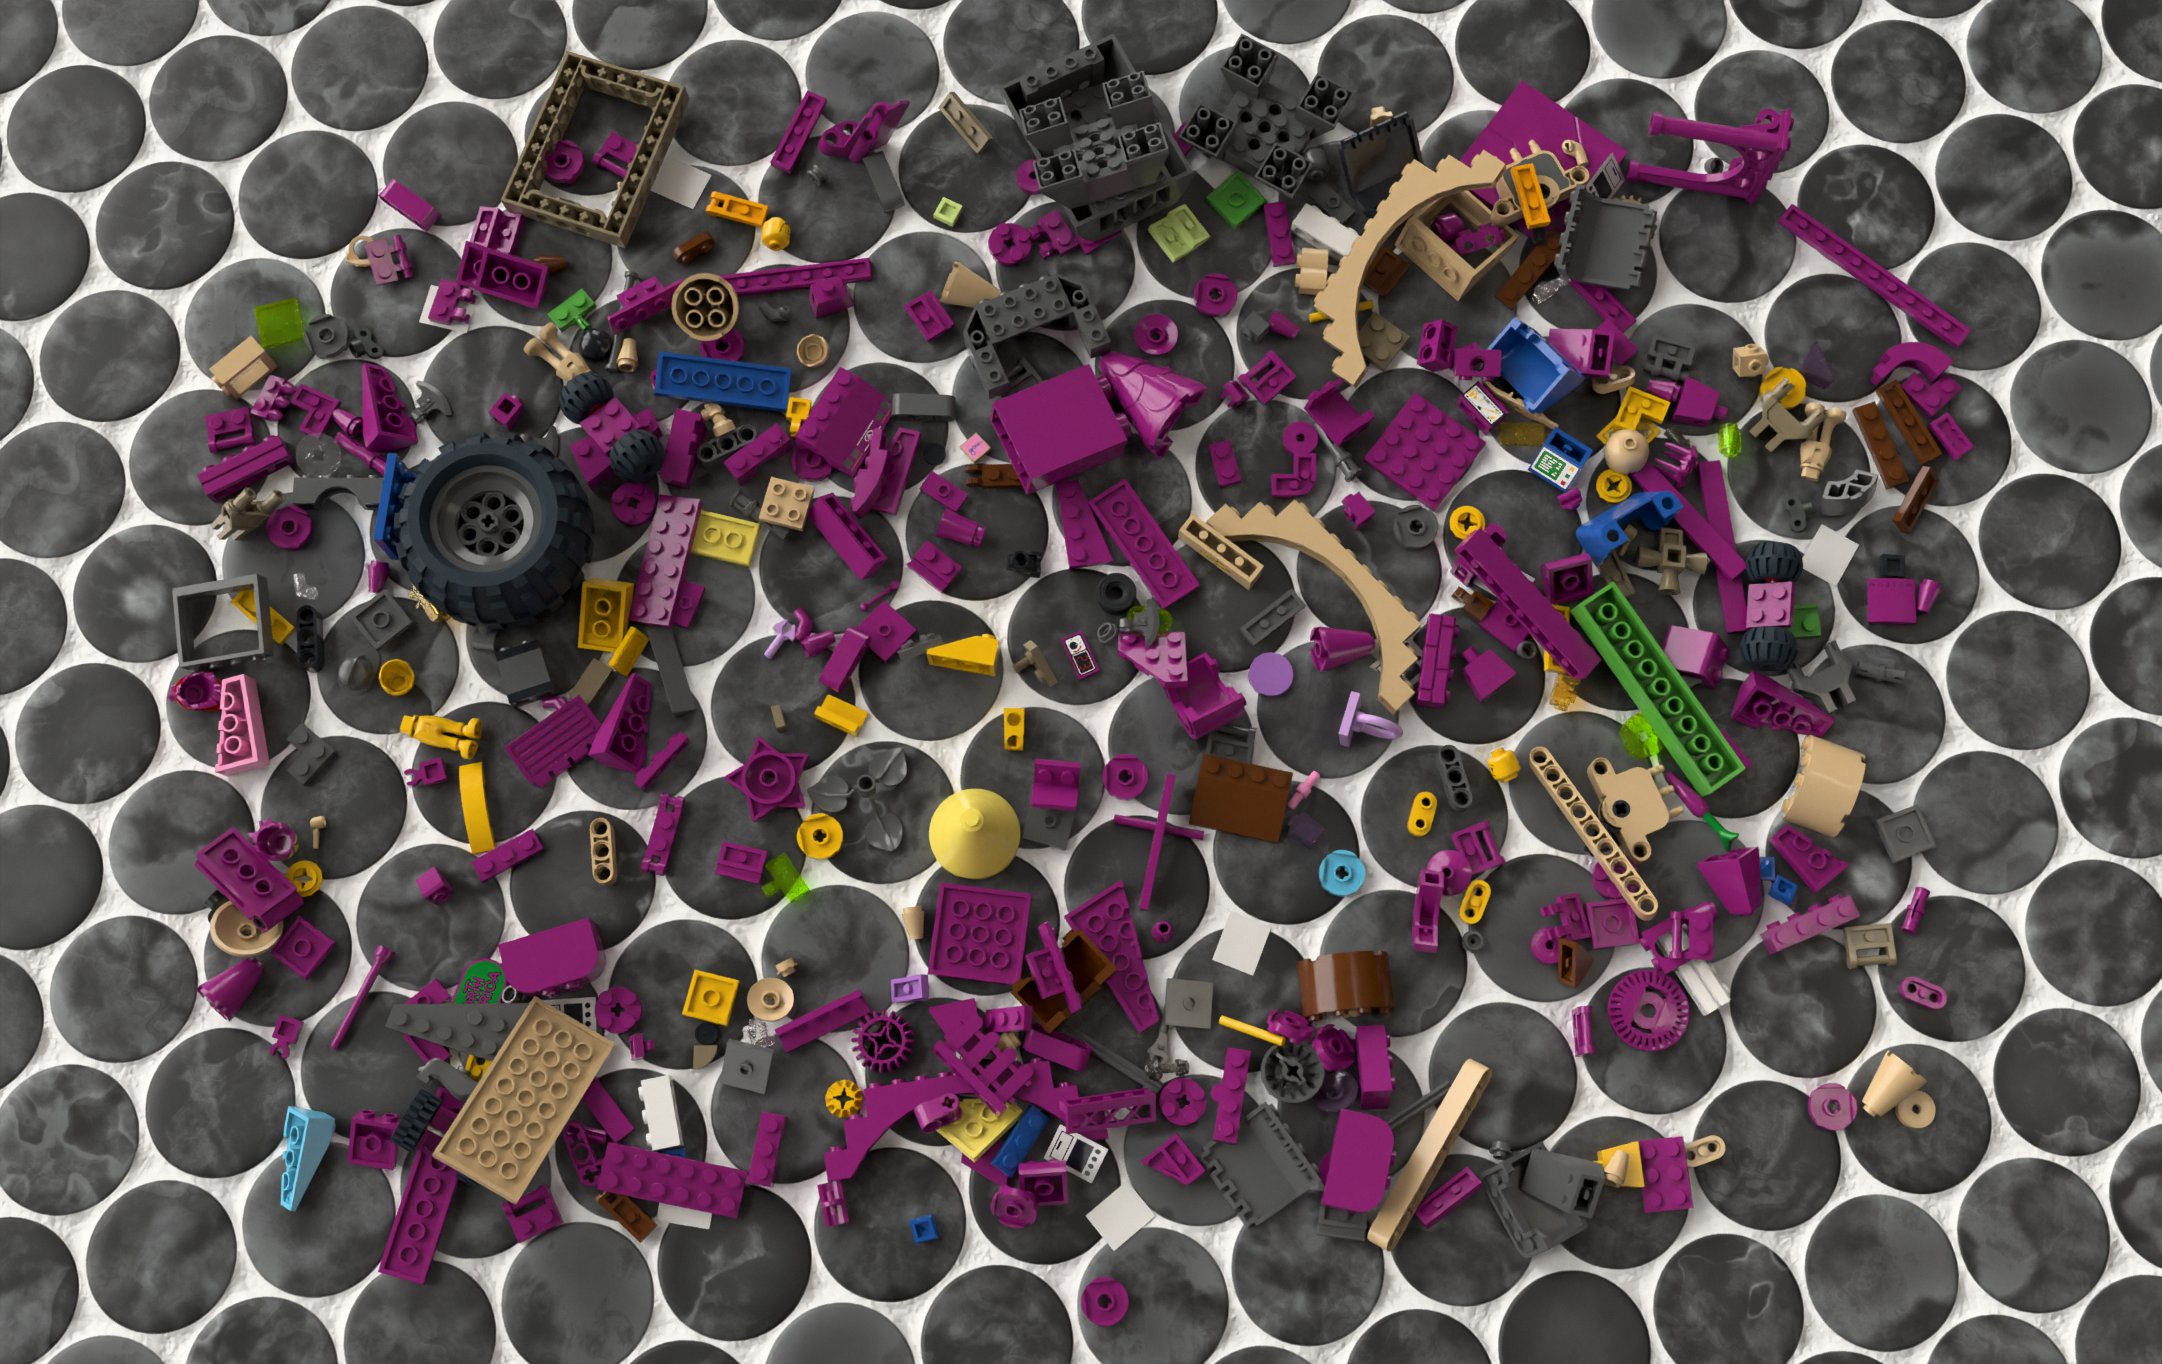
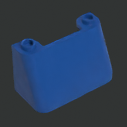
M1516 317L1510 321L1487 348V350H1501L1500 375L1524 397L1523 401L1526 403L1524 407L1533 415L1535 412L1541 414L1579 387L1586 379L1541 334Z

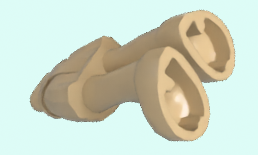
M552 322L546 324L541 329L539 336L542 341L551 346L563 358L562 361L554 356L538 338H532L524 347V352L527 355L539 356L550 363L557 370L556 375L566 382L581 373L592 372L579 353H572L559 341L557 326Z
M1808 403L1805 406V414L1809 417L1818 408L1821 413L1815 418L1817 420L1824 414L1825 407L1818 403ZM1836 408L1828 409L1825 412L1827 419L1823 421L1819 442L1816 441L1819 427L1817 426L1812 431L1813 436L1801 443V478L1811 481L1819 480V475L1823 473L1832 454L1830 439L1833 428L1845 421L1847 415L1845 411Z

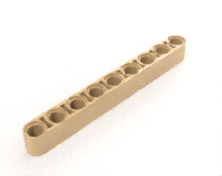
M1544 747L1534 748L1530 753L1529 760L1532 771L1635 914L1644 921L1653 919L1658 909L1657 899L1551 753ZM1542 756L1546 761L1544 763H1537L1534 761V758ZM1555 774L1559 779L1552 782L1547 779V776ZM1568 792L1572 795V798L1564 800L1560 797V794ZM1580 810L1585 813V816L1577 818L1573 813ZM1589 829H1595L1598 831L1599 834L1595 837H1591L1587 834L1586 831ZM1607 847L1612 850V853L1610 855H1603L1600 849ZM1622 866L1626 872L1617 874L1613 868ZM1636 885L1639 891L1631 893L1628 891L1627 886ZM1648 903L1653 907V910L1645 912L1640 906Z
M1468 1059L1464 1063L1370 1227L1367 1239L1389 1252L1395 1248L1492 1076L1491 1068L1472 1059Z

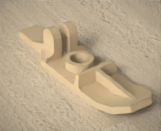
M1482 381L1481 384L1489 387L1492 396L1497 401H1502L1509 409L1528 419L1538 421L1551 429L1558 428L1559 424L1547 419L1543 413L1538 414L1535 412L1534 415L1524 407L1526 403L1523 400L1512 398L1513 392L1508 394L1495 388L1489 381Z

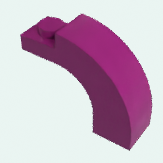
M1906 342L1890 348L1879 359L1881 363L1872 370L1875 374L1871 377L1870 381L1876 386L1893 370L1909 367L1919 371L1932 383L1948 369L1953 361L1944 352L1932 345L1921 342Z
M1420 870L1412 922L1413 950L1437 952L1438 916L1444 889V872Z

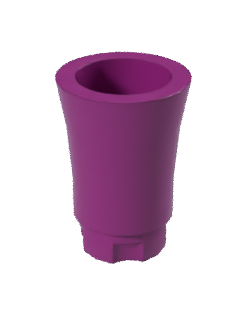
M946 508L936 537L980 547L987 527L978 525V522L969 520Z

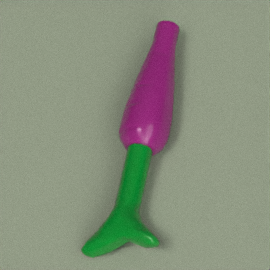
M1669 771L1664 777L1674 787L1682 802L1694 816L1703 818L1719 835L1725 851H1729L1732 847V840L1737 839L1739 834L1727 831L1709 812L1708 803L1677 778L1672 771Z

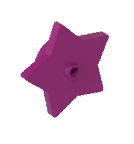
M757 737L748 762L726 775L725 780L746 795L751 819L754 823L777 807L805 809L806 805L798 781L809 756L806 753H779L761 737ZM773 777L775 779L773 783L767 784L768 778Z

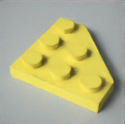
M979 1098L963 1099V1101L959 1102L962 1112L960 1119L936 1131L975 1163L1021 1118L1023 1111L1014 1103L1010 1105L1006 1102L1007 1108L998 1118Z

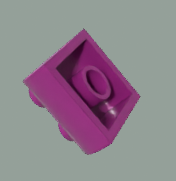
M1588 553L1541 565L1543 589L1546 598L1551 601V604L1556 605L1593 595L1592 558Z
M1051 1159L1046 1162L1030 1160L1018 1164L1020 1189L1033 1192L1036 1195L1038 1206L1069 1204L1066 1160Z

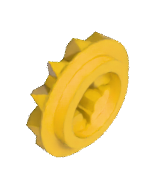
M1612 469L1602 472L1596 481V490L1600 498L1606 500L1607 503L1617 504L1625 500L1632 489L1631 480L1628 475L1614 472ZM1608 482L1611 484L1620 482L1616 488L1618 491L1616 492L1613 489L1608 492L1607 490L1610 486Z
M1471 506L1457 508L1449 520L1450 530H1452L1455 537H1459L1462 540L1471 532L1482 528L1484 531L1485 528L1484 516L1478 509ZM1467 516H1469V523L1473 524V526H1469L1467 531H1465L1464 525L1460 522H1464Z
M311 861L296 862L286 873V878L297 888V892L301 897L313 896V893L320 890V885L323 881L322 870ZM304 873H307V876L313 880L306 881L303 886V882L296 878L304 877Z
M836 1081L828 1088L826 1093V1107L833 1115L847 1118L850 1115L856 1114L861 1108L863 1102L862 1092L852 1081ZM845 1089L846 1095L854 1098V1100L846 1101L844 1109H842L841 1101L834 1099V1097L842 1096V1092Z

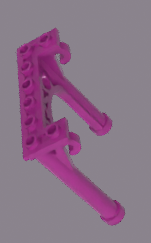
M1787 108L1786 111H1781L1780 115L1772 109H1764L1756 117V124L1740 126V128L1663 116V113L1653 112L1649 124L1650 135L1658 136L1659 134L1720 143L1734 148L1742 157L1734 158L1728 166V171L1715 174H1700L1639 164V161L1630 160L1625 181L1631 183L1639 181L1744 198V202H1748V205L1752 206L1755 200L1760 198L1762 189H1766L1768 180L1772 179L1773 171H1777L1779 162H1782L1785 152L1790 150L1791 138H1788L1794 124V118H1791L1792 109ZM1764 119H1768L1771 122L1761 124Z

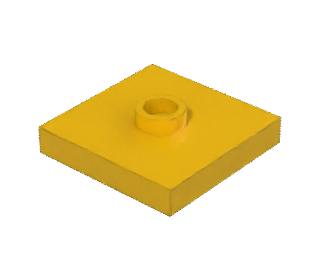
M694 970L682 1015L728 1027L740 981Z

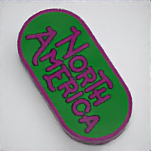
M487 958L478 959L469 964L461 976L451 1004L502 1003V992L509 985L504 967L497 961Z

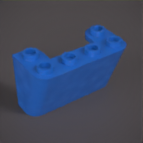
M1670 491L1639 492L1582 524L1576 531V537L1586 553L1592 558L1595 566L1598 567L1610 558L1613 549L1629 540L1621 529L1622 526L1638 517L1648 530L1658 531L1669 525L1682 510L1683 505L1676 495ZM1615 531L1619 539L1616 542H1611L1608 540L1607 535Z

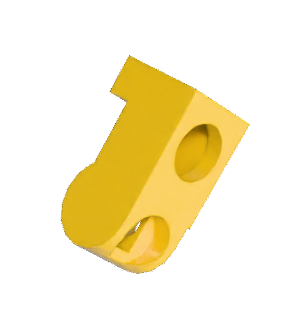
M1004 708L1005 750L1023 751L1024 708Z

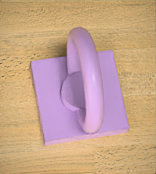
M1351 691L1339 731L1340 745L1349 747L1354 731H1362L1366 734L1385 739H1398L1402 737L1403 730L1396 723L1360 712L1362 706L1360 693ZM1368 724H1373V725H1376V726H1380V727H1383V728H1385V729H1380V728H1377V727H1373V726L1368 725Z

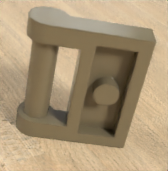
M1891 923L1843 928L1847 953L1846 961L1849 969L1877 964L1896 965L1897 957ZM1885 948L1886 951L1885 955L1857 957L1856 950Z

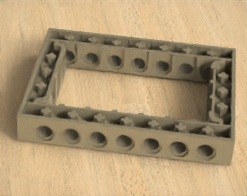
M566 51L504 191L501 202L508 212L519 213L533 220L626 248L690 100L685 87ZM584 88L653 108L651 119L648 125L644 127L645 132L641 142L636 146L637 151L632 163L628 164V172L625 179L619 185L620 190L616 200L612 201V209L608 218L599 209L592 210L581 206L580 203L576 202V204L562 200L558 196L554 198L544 195L539 191L546 176L544 171H546L548 166L547 161L544 160L547 150L549 156L551 153H554L555 144L558 143L557 141L562 140Z

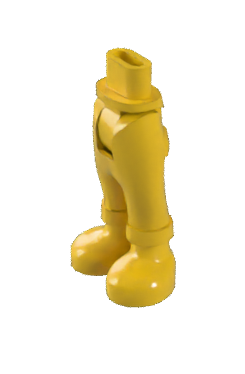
M405 715L400 726V733L408 734L409 738H415L430 746L461 751L462 758L469 760L474 757L477 751V742L468 739L461 740L460 738L443 735V733L466 736L475 740H480L482 734V721L478 718H472L468 725H465L463 722H456L438 716L414 715L411 717Z

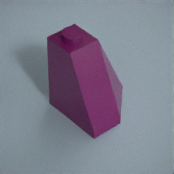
M1758 846L1734 849L1719 857L1717 855L1706 857L1697 863L1698 869L1730 914H1740L1741 917L1750 916L1761 906L1760 855Z

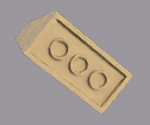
M1462 191L1440 198L1421 208L1408 219L1395 243L1397 248L1457 301L1464 297L1513 248L1519 238V235L1508 225L1498 227V229L1503 228L1506 240L1494 244L1499 249L1474 269L1427 227L1448 204L1478 231L1480 230V225L1490 223L1492 211L1469 191ZM1492 235L1486 236L1491 242L1493 241Z

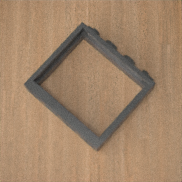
M252 574L172 588L179 668L189 670V673L202 672L203 668L216 670L224 668L223 665L227 664L241 666L245 664V661L264 662L266 658L274 657L267 577ZM254 589L259 649L195 660L190 600Z

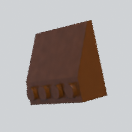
M1203 754L1189 825L1278 844L1293 773Z

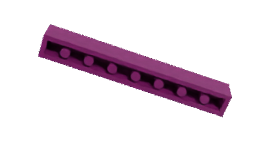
M1482 528L1471 532L1454 550L1574 682L1586 678L1602 660L1597 655L1596 650L1582 639L1581 634L1571 627L1565 616L1552 606L1551 601L1538 591L1536 585L1527 579L1521 572L1520 567L1506 556L1505 551L1498 547L1491 539V536L1486 531H1483Z

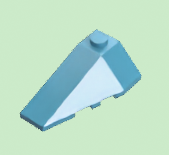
M288 1106L284 1126V1137H288L287 1151H283V1159L285 1160L287 1170L282 1175L281 1205L290 1211H296L331 1142L332 1134L335 1131V1118L326 1113Z

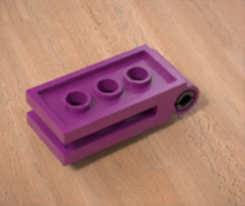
M234 827L196 853L198 860L195 861V867L249 920H253L254 924L262 932H268L304 904L301 895L297 892V888L265 857L261 856L256 851V848Z

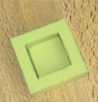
M943 197L933 216L935 219L953 227L963 207Z

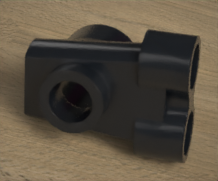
M1017 551L1014 554H1007L1006 570L1029 574V577L1040 578L1042 553L1031 551L1030 554H1027L1024 551ZM1015 561H1018L1021 566L1017 565Z

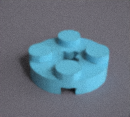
M1336 850L1327 855L1322 861L1319 868V879L1323 889L1330 894L1340 897L1349 896L1356 893L1362 886L1365 879V867L1353 852ZM1340 867L1345 868V872H1348V876H1345L1343 879H1339V875H1336V871H1339Z

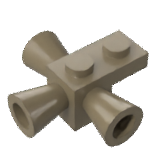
M1661 528L1659 530L1658 551L1638 546L1635 556V567L1657 566V573H1663L1658 593L1678 595L1681 593L1678 575L1684 569L1704 575L1707 566V553L1686 554V546H1683V530Z

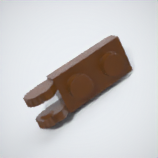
M1012 464L965 466V473L982 474V479H965V486L1023 488Z

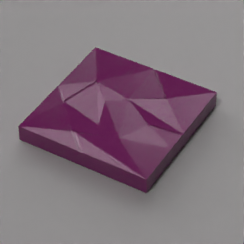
M1522 80L1463 155L1460 162L1471 168L1470 164L1473 158L1485 150L1489 154L1497 156L1506 165L1514 162L1510 154L1512 148H1516L1521 157L1525 158L1533 154L1529 141L1535 140L1542 151L1545 150L1553 153L1564 171L1578 166L1576 158L1564 153L1562 149V143L1565 140H1572L1581 144L1589 162L1584 167L1589 172L1587 185L1611 153H1613L1618 165H1620L1628 151ZM1496 186L1494 188L1469 190L1472 195L1491 211L1495 203L1501 199ZM1570 197L1556 203L1549 216L1551 222L1545 226V236L1551 229L1560 236L1562 232L1565 233L1567 226L1564 224L1567 211L1570 212L1572 206L1569 203ZM1498 211L1499 214L1506 215L1504 212ZM1525 218L1509 224L1532 240V229L1527 228Z

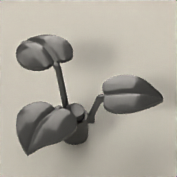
M903 748L890 749L877 755L869 764L868 771L870 775L860 776L857 779V785H854L849 793L847 782L838 776L826 777L807 789L813 803L829 813H837L844 810L847 806L846 798H850L858 791L861 797L870 799L877 819L870 821L865 828V837L868 843L877 849L889 852L895 851L900 845L903 834L900 820L890 813L880 818L873 795L876 792L875 783L878 784L881 781L886 786H895L905 779L907 764Z

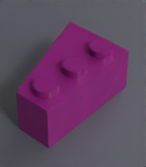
M1385 1025L1357 1026L1355 1044L1360 1077L1358 1086L1361 1088L1362 1095L1360 1110L1388 1109L1392 1091L1396 1090L1395 1077L1390 1075V1069H1393L1392 1055H1388L1387 1049L1391 1045L1390 1034L1385 1032Z

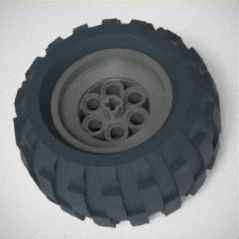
M484 432L470 434L466 438L465 443L457 445L452 440L440 446L438 449L441 454L431 462L424 458L414 469L417 475L413 483L409 482V484L405 483L399 496V502L403 509H400V513H395L394 533L400 542L396 543V549L401 566L407 571L409 580L419 593L437 610L447 613L454 620L471 626L481 623L489 629H507V624L516 621L519 625L525 626L538 621L537 614L547 608L553 613L565 604L561 597L569 589L574 591L578 589L584 579L582 567L585 563L590 564L594 549L591 534H594L595 530L593 512L587 501L588 497L566 463L556 458L551 450L537 442L530 440L527 444L520 436L502 432L499 433V436H495L494 439H491ZM513 515H519L515 522H509ZM476 533V538L470 541L472 534ZM509 537H516L513 543L506 544ZM495 546L491 553H485L487 547Z

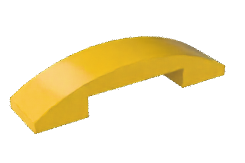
M483 762L459 766L462 807L472 854L490 852L496 849L488 813Z

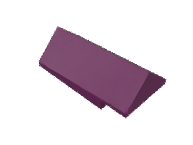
M466 241L456 283L538 309L549 287V266Z

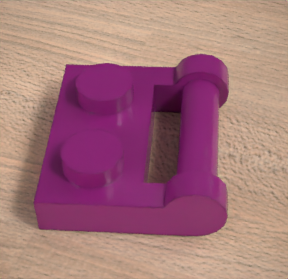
M611 132L600 151L594 155L592 164L597 167L602 166L623 177L624 180L628 169L626 170L605 158L609 155L628 165L632 163L637 151V144Z
M1270 350L1265 354V358L1246 374H1241L1237 379L1243 387L1247 388L1265 406L1290 385L1297 376ZM1270 364L1275 366L1255 384L1251 381Z
M249 407L205 416L209 440L208 447L212 454L225 448L243 444H256L252 414ZM246 432L243 436L220 441L217 439L218 437Z
M1488 820L1450 835L1456 851L1463 854L1470 862L1472 876L1506 863L1504 857L1500 855L1489 830L1491 826ZM1480 831L1492 857V860L1488 862L1476 836V833Z
M1670 912V919H1672V951H1670V959L1713 960V913ZM1682 919L1688 920V952H1682Z
M1579 1006L1571 1010L1575 1057H1585L1596 1053V1047L1593 1046L1590 1016L1593 1012L1592 1006Z
M546 1183L539 1186L538 1190L521 1197L516 1205L512 1202L510 1203V1201L502 1204L518 1243H522L564 1223ZM541 1198L545 1199L546 1204L517 1217L516 1210Z

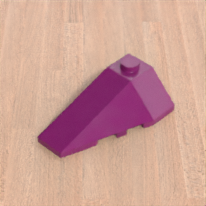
M368 363L362 365V431L366 449L387 453L417 444L418 437L415 423L412 418L407 417L404 411L406 406L403 401L398 400L394 392L396 388L385 367Z
M1752 670L1740 686L1731 713L1732 719L1750 727L1759 728V726L1771 727L1772 730L1780 731V729L1792 730L1796 734L1822 737L1835 721L1833 717L1774 679Z
M636 673L630 676L596 734L588 754L589 756L608 767L634 774L640 771L647 746H644L645 733H648L646 714L650 710L651 683Z

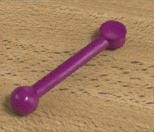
M892 581L890 587L867 603H862L860 610L867 611L870 605L892 590H898L899 583Z

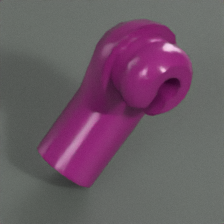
M801 607L793 612V615L799 622L797 631H795V638L798 641H803L805 637L810 636L813 627L811 619Z
M563 696L545 697L542 699V706L544 709L555 708L557 710L569 701Z

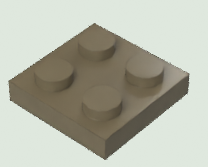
M1375 311L1359 330V342L1364 359L1383 372L1410 337Z

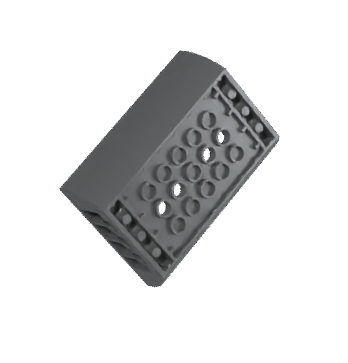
M1111 34L1003 84L998 89L1026 139L1019 113L1020 109L1060 97L1070 130L1097 122L1100 119L1110 118L1112 116L1102 83L1130 75L1136 71L1116 36ZM1153 101L1147 125L1160 122L1169 149L1168 157L1153 184L1073 209L1063 206L1077 233L1085 240L1099 241L1173 206L1191 183L1193 171ZM1079 114L1082 116V119L1080 121H1073L1071 116ZM1026 139L1037 161L1047 158ZM1083 207H1086V217L1082 215Z

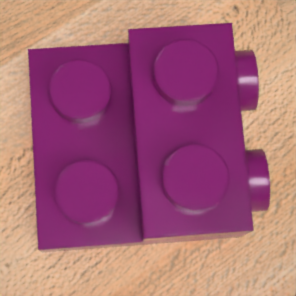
M370 1109L361 1110L354 1115L351 1120L347 1163L394 1170L397 1163L398 1145L390 1142V1139L401 1119H398V1115L385 1113L383 1116L375 1115V1111Z

